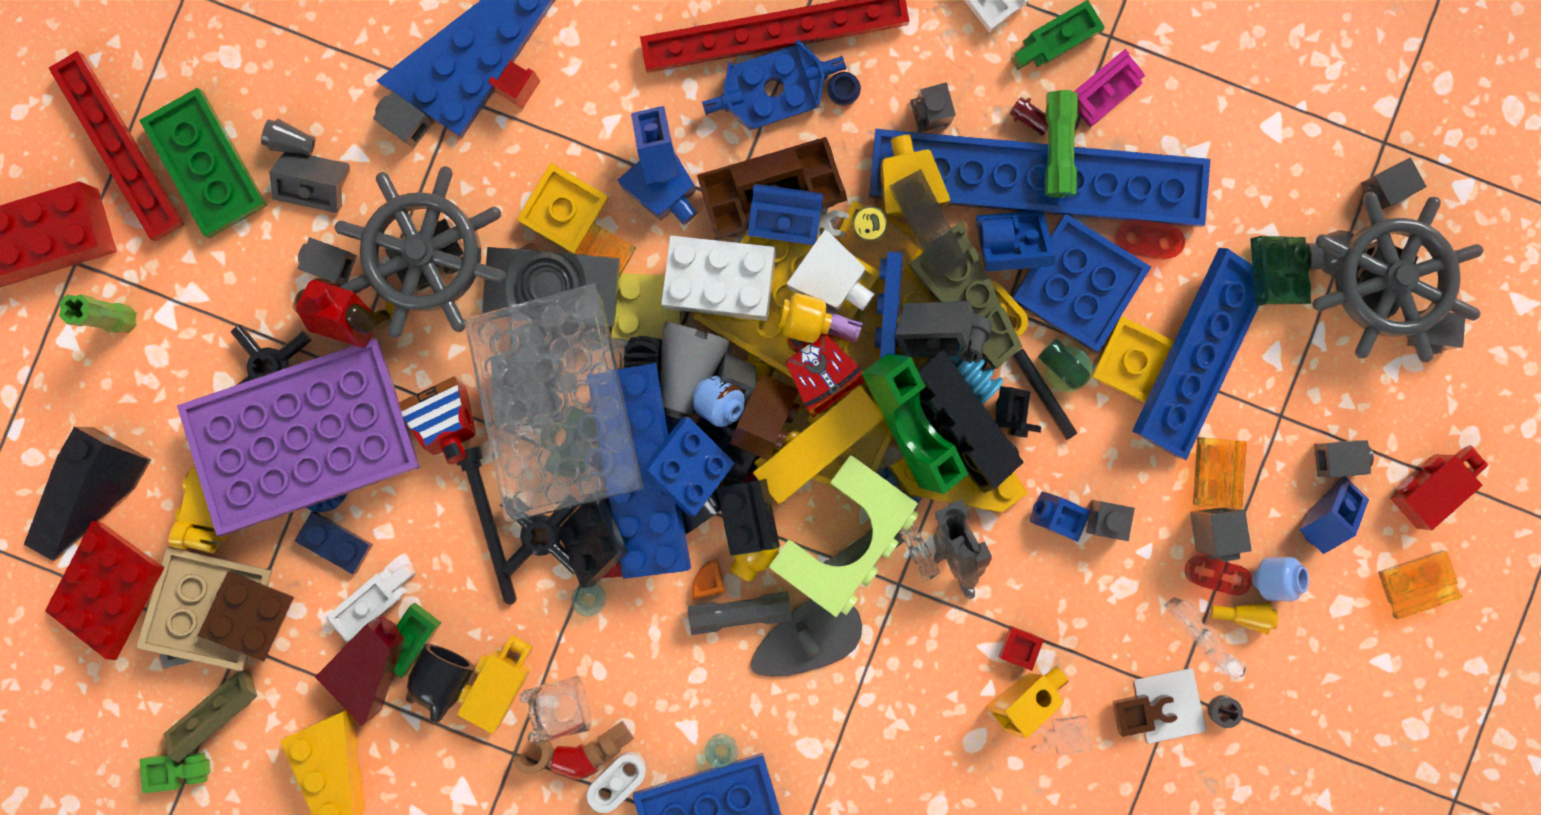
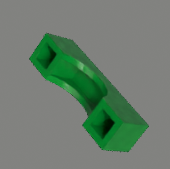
M886 354L861 372L919 488L945 494L969 475L955 446L945 440L932 427L922 410L920 392L926 386L910 356Z

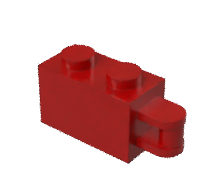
M1472 445L1464 447L1455 455L1435 454L1422 464L1423 470L1415 477L1411 476L1402 481L1397 486L1398 492L1390 499L1417 529L1433 531L1483 486L1476 477L1487 468L1488 463ZM1465 461H1467L1468 464L1470 465L1469 468H1467V467L1465 466V464H1464Z

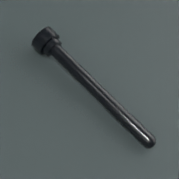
M480 446L465 449L467 457L463 461L456 463V465L461 466L462 472L466 471L503 601L507 605H512L516 602L517 596L511 577L501 570L506 559L479 467L482 466L480 460L483 459Z

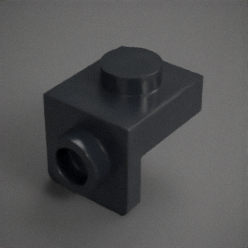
M1000 387L999 397L996 402L997 413L995 422L1000 428L1008 429L1007 435L1028 438V432L1041 433L1042 426L1027 423L1031 391L1013 387Z

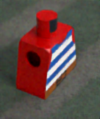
M453 376L399 402L403 418L426 451L432 455H438L443 452L447 464L459 463L467 457L462 443L473 438L476 435V429L468 391L460 380Z

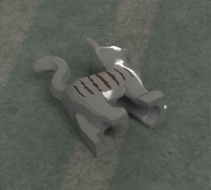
M961 499L949 503L948 507L935 512L938 526L933 537L936 548L933 559L937 564L946 558L951 573L958 579L963 594L968 599H973L975 597L974 588L979 583V578L990 565L992 555L985 541L978 544L968 524L969 512Z

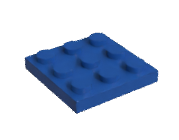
M1065 213L1050 235L1055 252L1054 266L1030 268L1013 294L1012 299L1025 310L1094 353H1098L1148 274L1151 266Z

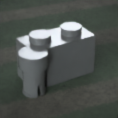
M970 301L909 303L903 305L895 336L904 356L934 357L942 350L948 356H957L959 347H961V359L972 363L973 354H975L974 361L977 363L981 361L984 344L990 338L992 323L986 317L975 315Z

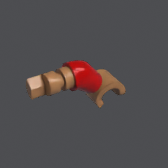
M623 721L598 736L597 743L591 741L586 745L581 743L576 747L557 746L554 749L549 739L539 734L535 736L534 744L541 748L542 755L540 761L532 763L525 755L514 757L513 762L519 771L526 774H534L551 766V771L576 780L583 779L598 772V767L605 763V757L612 758L620 753V748L633 740L634 737Z

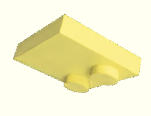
M619 273L615 327H612L613 341H629L630 338L638 336H650L662 340L665 322L681 325V311L666 310L661 305L665 275Z

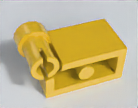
M190 467V471L183 479L182 490L185 493L182 505L179 506L175 514V523L169 534V546L181 550L193 548L213 554L219 546L218 543H213V540L219 542L228 541L230 534L222 537L216 535L196 467Z

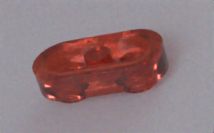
M1131 219L1121 224L1115 233L1116 245L1136 256L1169 260L1178 256L1185 246V238L1182 231L1168 224ZM1128 232H1132L1135 234V243L1128 242ZM1161 238L1168 240V249H1163L1160 246Z

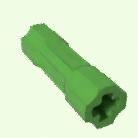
M1072 90L1051 91L1046 94L1048 164L1045 169V196L1053 198L1073 197L1076 195L1077 169L1074 164V138L1078 93Z
M67 294L59 302V317L68 325L95 327L112 333H130L137 326L135 320L137 312L126 304L104 302L82 294L77 296Z

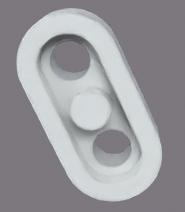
M625 752L619 755L591 783L587 792V800L591 808L599 813H609L616 809L644 780L647 771L645 760L635 752ZM628 763L633 764L636 772L633 774L626 773L624 765ZM606 787L610 789L612 795L608 798L602 797L600 794L601 788Z

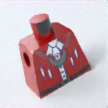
M822 335L814 343L792 338L787 339L796 354L787 359L786 365L807 410L813 418L866 382L861 373L863 370L828 335Z

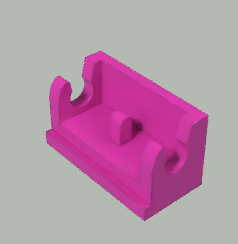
M1126 49L1074 91L1078 93L1077 113L1089 127H1092L1143 84L1141 79L1145 75Z

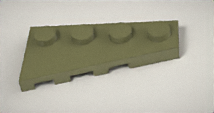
M961 220L910 262L908 267L938 302L970 301L975 315H981L990 320L992 330L990 338L984 344L982 355L994 369H997L1023 346L1004 307L1000 305L994 292L995 288L990 278H987L979 261L980 257L975 247H972L966 234L967 230Z

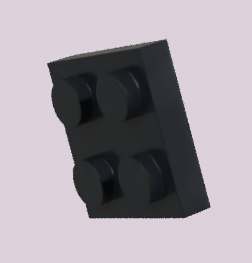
M603 493L592 494L560 526L561 541L564 544L581 588L593 587L628 554V550Z

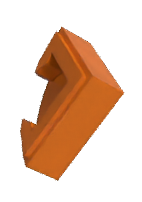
M718 558L706 563L697 573L692 586L693 600L726 592Z

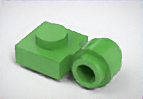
M205 753L189 754L184 758V763L181 764L168 758V754L147 756L139 759L142 794L176 790L182 787V778H185L187 785L208 781L207 774L211 773L210 760L206 759Z

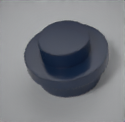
M849 72L835 74L831 77L827 86L829 98L839 106L853 104L858 99L861 91L859 80Z

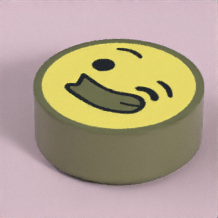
M863 207L853 218V229L861 239L874 241L881 238L886 232L887 218L883 211L877 207Z

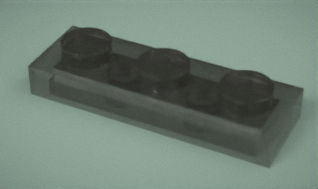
M921 169L889 185L935 278H939L968 262Z

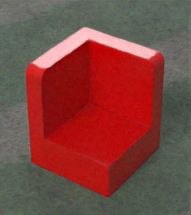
M510 60L499 79L497 80L491 76L488 83L496 93L523 109L539 85L540 79L535 71L530 68L525 70Z

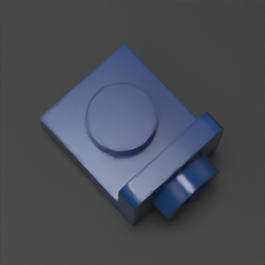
M1042 491L1033 506L1030 522L1079 542L1091 511L1062 497Z

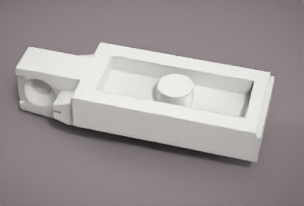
M408 563L405 566L402 565L394 573H391L387 568L383 572L375 574L325 618L344 641L348 643L367 623L381 614L383 615L402 599L401 596L407 592L402 585L417 573Z

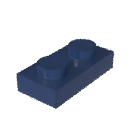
M318 512L310 513L295 539L296 543L352 575L358 572L373 546L369 541Z

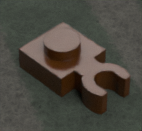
M1144 694L1112 701L1119 735L1125 737L1154 731V720L1158 719L1165 723L1175 722L1178 719L1176 714L1162 713V707L1166 703L1174 702V699L1169 695H1160L1154 699L1153 703H1150L1149 697Z

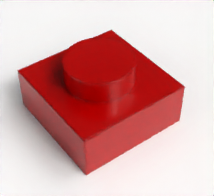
M1010 625L998 657L1032 671L1044 639Z

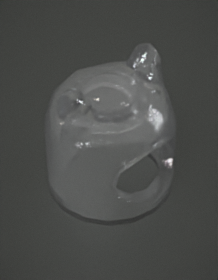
M579 676L524 690L518 695L519 700L527 703L529 707V718L533 730L527 735L528 742L540 743L590 731L591 729L589 702L583 682Z

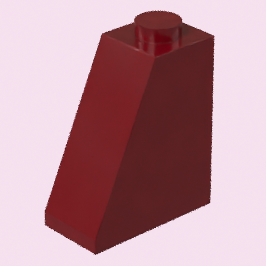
M382 614L367 623L315 676L321 685L361 727L382 710L405 640L402 634L399 633L395 623L386 619Z

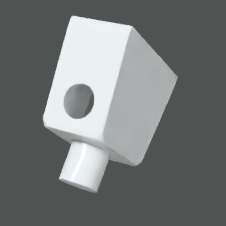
M827 230L823 231L787 282V288L792 292L822 299L825 301L827 308L834 309L836 312L840 310L846 300L863 311L874 296V293L859 284L866 268Z

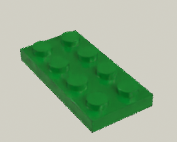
M197 87L139 120L204 237L210 239L268 206L202 89Z

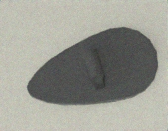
M810 599L791 613L792 621L779 623L763 639L753 656L751 668L758 675L770 677L789 676L821 668L845 658L856 649L861 639L862 621L858 610L853 606L847 615L840 612L835 617Z

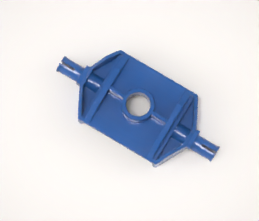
M797 40L793 46L739 64L732 65V62L728 63L723 93L720 94L721 96L702 101V105L706 115L725 109L748 130H753L819 108L824 80L830 74L846 70V64L843 56L825 62L820 61L805 45ZM774 80L779 81L784 88L783 92L776 97L769 96L764 90L765 85Z

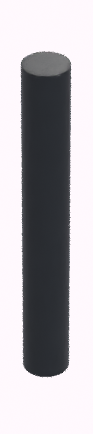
M1024 348L1017 351L1013 358L1065 439L1068 440L1075 436L1078 432Z

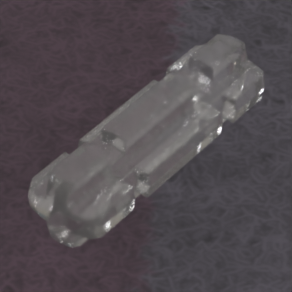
M914 522L908 531L901 527L899 533L901 536L904 535V543L915 564H919L918 570L923 579L930 580L940 574L936 562L931 560L932 554L921 533L916 531L918 528L916 523Z

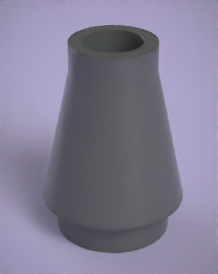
M279 118L276 121L268 119L261 135V145L267 146L269 151L304 154L307 156H311L316 142V137L304 133Z

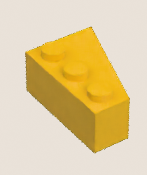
M345 709L279 740L312 815H361L365 811L361 768L358 765V736H356L354 718Z

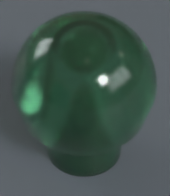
M1056 338L1038 356L1046 365L1045 373L1047 379L1059 391L1076 392L1084 388L1091 379L1093 372L1091 359L1086 352L1078 347L1064 346Z

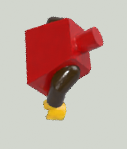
M318 278L309 281L306 288L300 290L293 301L294 311L298 313L309 332L364 349L375 330L390 324L396 305L386 302L385 310L373 312L352 291L337 287L335 284L324 283L322 279Z

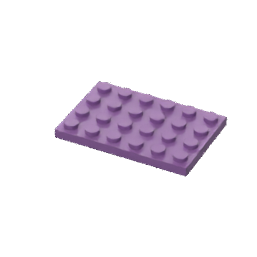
M377 338L369 340L365 349L351 346L177 405L217 536L222 537L421 468L406 421L401 412L398 396L380 341Z

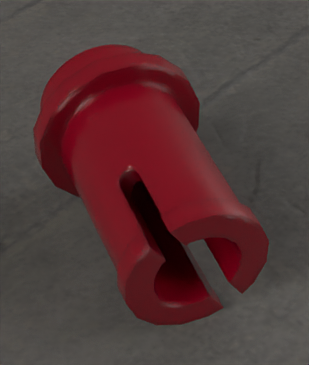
M1020 97L1009 113L1014 117L1013 121L1017 122L1020 120L1043 136L1048 131L1046 113L1031 104L1029 97L1026 100Z

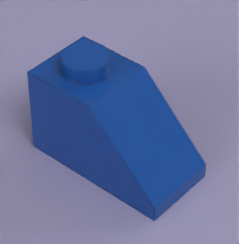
M660 106L631 113L636 147L646 184L662 183L671 178L680 177L665 107Z
M1344 476L1307 512L1300 531L1311 545H1315L1325 554L1356 536L1369 499Z

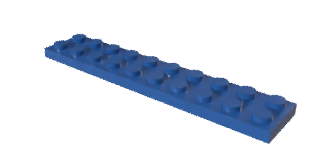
M875 129L869 198L882 199L880 165L883 159L894 157L891 139L909 134L914 152L922 150L931 151L949 194L950 202L947 205L1011 211H1034L1055 215H1064L1066 213L1070 216L1200 228L1205 226L1211 161L1208 158L1074 147V164L1077 169L1076 195L1073 197L1053 198L1045 196V169L1048 164V144Z

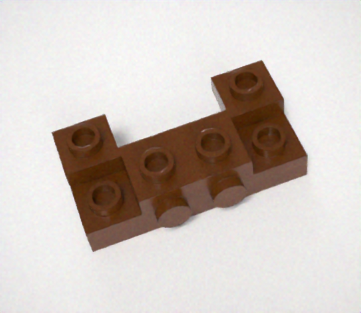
M826 137L697 175L716 240L723 237H732L748 230L744 214H748L751 211L753 187L755 184L822 193L821 208H830L838 203L848 201L846 190Z

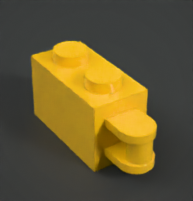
M512 634L502 652L496 649L489 656L484 654L474 670L478 677L473 686L467 684L457 703L462 705L457 715L494 734L500 728L532 669L524 665L533 645ZM510 650L521 655L518 661L508 656Z

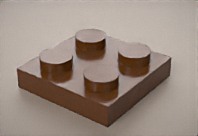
M228 571L197 636L264 662L295 597Z

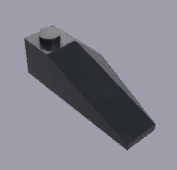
M74 426L56 457L23 545L52 561H56L85 535L91 521H97L99 518L105 517L120 499L127 497L136 488L152 459L94 427Z

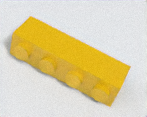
M860 385L838 400L837 404L830 410H824L814 418L810 416L807 420L811 425L802 433L797 428L786 436L783 443L785 447L775 455L771 453L769 460L760 457L755 461L754 464L758 469L753 474L758 480H767L770 495L780 505L880 423L884 417L879 407Z

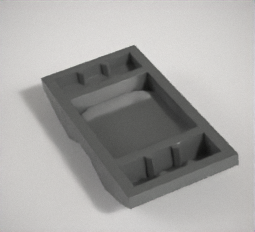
M487 247L486 265L503 270L507 278L503 283L484 280L483 315L615 327L620 270L619 258Z

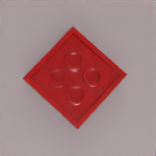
M91 521L45 612L104 659L117 660L165 567L104 523Z

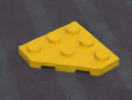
M904 456L888 467L907 496L927 498L948 504L962 499L966 507L983 509L994 513L1004 512L1029 494L1014 472L996 489L983 493L967 475L945 494H940L919 488Z

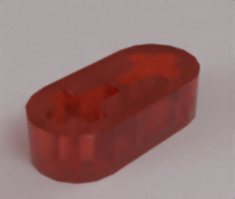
M1201 555L1191 557L1185 565L1186 578L1191 583L1201 587L1240 596L1247 593L1252 586L1251 573L1247 568L1240 565L1219 561L1218 559H1209V557ZM1203 562H1205L1204 567L1215 571L1214 576L1202 575L1199 580L1200 576L1198 573H1195V567H1201ZM1237 571V576L1242 578V582L1240 585L1235 584L1232 589L1231 582L1222 580L1223 573L1235 575Z

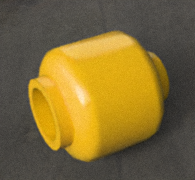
M794 294L790 300L784 299L779 314L778 326L783 327V334L788 338L814 343L819 339L821 333L827 335L832 314L826 313V303L824 300L803 294Z

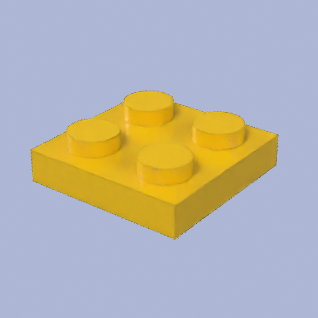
M550 162L516 220L570 253L577 254L610 198L608 195Z
M1121 316L1111 331L1090 378L1145 403L1174 340Z

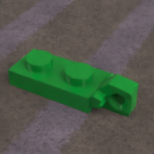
M1086 0L1032 31L1022 41L1025 48L1016 52L1011 61L1017 71L1033 61L1037 67L1043 64L1046 65L1098 35L1105 27L1089 0Z

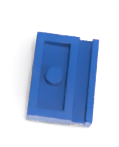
M755 184L753 187L747 236L814 245L818 236L823 194Z

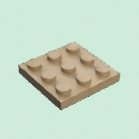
M166 547L161 563L165 568L154 587L136 649L243 671L248 655L197 635L228 571L268 586L273 570Z

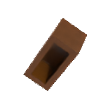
M761 373L730 444L769 460L773 448L780 451L786 439L788 431L782 429L785 421L792 424L800 405L794 403L798 389Z

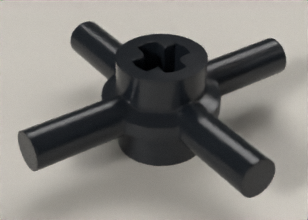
M243 325L236 326L230 333L250 356L247 362L248 376L238 384L268 375L264 372L268 368L271 370L269 374L289 368L288 360L312 341L311 337L305 331H301L279 350L270 347L261 348ZM271 362L272 365L267 368L265 364Z
M571 494L551 516L536 515L531 517L508 495L499 506L522 526L520 533L522 546L502 565L501 570L511 577L532 554L537 556L551 554L574 575L575 573L566 549L560 544V525L581 502ZM535 527L539 531L543 527L547 529V543L544 540L540 543L535 541L536 532L533 530Z

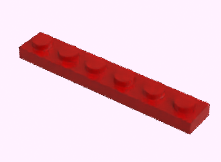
M75 51L50 66L48 69L150 240L158 241L183 226V220L84 54Z

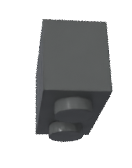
M1219 507L1190 512L1196 552L1208 554L1209 559L1219 558V561H1233L1241 559L1240 553L1252 551L1246 511L1244 509Z

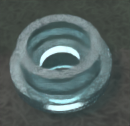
M597 584L589 588H581L579 585L573 591L571 602L577 613L589 617L598 614L603 609L606 596L603 589ZM585 593L594 595V604L587 605L584 603L583 596Z
M716 734L706 743L705 757L713 767H725L737 760L739 753L738 744L730 735ZM725 745L728 748V753L720 756L715 751L716 747Z

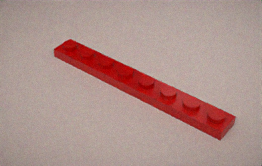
M838 0L640 36L645 69L649 73L787 48L795 45L797 40L802 44H809L908 26L910 20L906 0Z

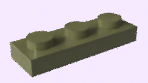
M245 670L236 672L163 733L168 758L179 763L258 697L252 675Z

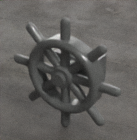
M447 166L440 168L432 194L415 192L399 196L389 175L385 172L378 173L375 180L386 203L373 213L365 227L346 221H338L334 226L338 234L360 240V261L364 274L343 284L340 288L350 290L356 294L372 286L382 298L396 305L388 329L389 335L393 338H398L402 335L409 310L423 312L442 308L453 330L462 332L466 327V323L455 302L469 290L476 277L496 283H503L507 278L503 270L481 264V243L477 230L498 220L501 217L500 209L491 207L469 218L464 211L445 198L453 175L452 169ZM427 209L421 229L418 232L408 212ZM440 213H443L446 216H448L455 223L456 226H454L446 218L438 221ZM396 219L406 239L387 235L384 232ZM379 246L386 248L385 252L390 259L381 265L379 263ZM458 272L453 281L446 286L441 274L446 273V275ZM397 273L403 284L401 291L394 288L386 278ZM431 286L434 292L430 295L414 296L416 290L419 291Z
M1372 192L1366 193L1363 196V203L1371 223L1370 226L1356 233L1347 244L1326 234H1321L1316 238V245L1338 256L1339 259L1335 272L1336 291L1314 299L1312 306L1317 311H1323L1341 304L1350 318L1365 329L1355 349V355L1358 358L1364 359L1369 356L1378 335L1388 337L1411 335L1419 360L1428 363L1433 359L1434 355L1425 330L1439 323L1449 311L1471 321L1479 319L1481 315L1478 308L1458 299L1457 296L1461 282L1459 264L1480 257L1484 249L1480 244H1473L1454 251L1449 241L1431 226L1441 205V200L1438 197L1433 196L1427 199L1418 220L1409 218L1385 220L1377 195ZM1391 234L1409 237L1404 249L1394 245ZM1422 245L1430 253L1432 259L1416 264L1419 258L1417 254ZM1434 272L1438 274L1437 288L1419 280L1420 277ZM1411 292L1431 301L1428 308L1420 315ZM1401 307L1405 322L1387 319L1393 316Z

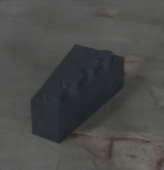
M942 350L918 369L926 386L920 392V404L932 427L945 440L955 446L969 474L968 476L983 493L996 489L1024 461L1019 456L1016 446L1006 438L946 352Z

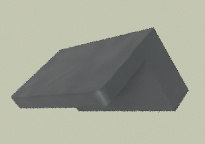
M284 152L269 171L272 199L338 213L342 207L341 183L349 173L350 165L312 155L307 156Z

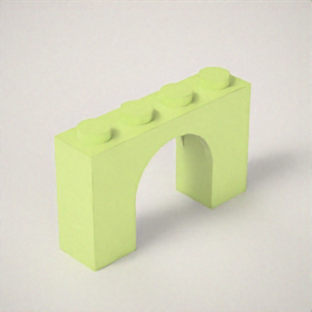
M852 455L848 457L830 482V485L858 504L868 515L872 526V539L866 553L850 565L830 566L817 560L789 539L769 566L770 569L835 617L840 612L845 615L848 614L858 600L853 595L861 583L867 587L879 571L874 565L882 555L887 559L899 542L894 537L901 527L908 531L919 516L914 511L918 505L917 502Z

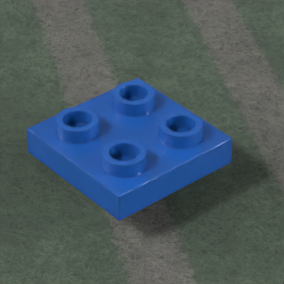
M1022 211L976 215V229L986 272L1054 266L1055 252L1044 212Z
M683 417L641 471L688 516H696L735 463L689 417Z

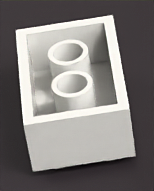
M670 235L661 305L666 310L768 321L776 258L775 247Z

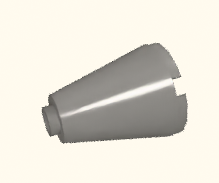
M665 322L662 333L660 389L663 406L665 407V415L681 419L685 413L689 415L693 413V394L695 388L701 381L713 377L729 348L730 340L683 325Z

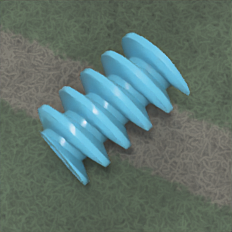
M959 347L957 356L948 357L983 404L999 390L1003 379L998 377L990 380L995 369L993 367L981 369L986 360L984 357L977 363L973 359L972 363L961 359L960 350L962 348Z

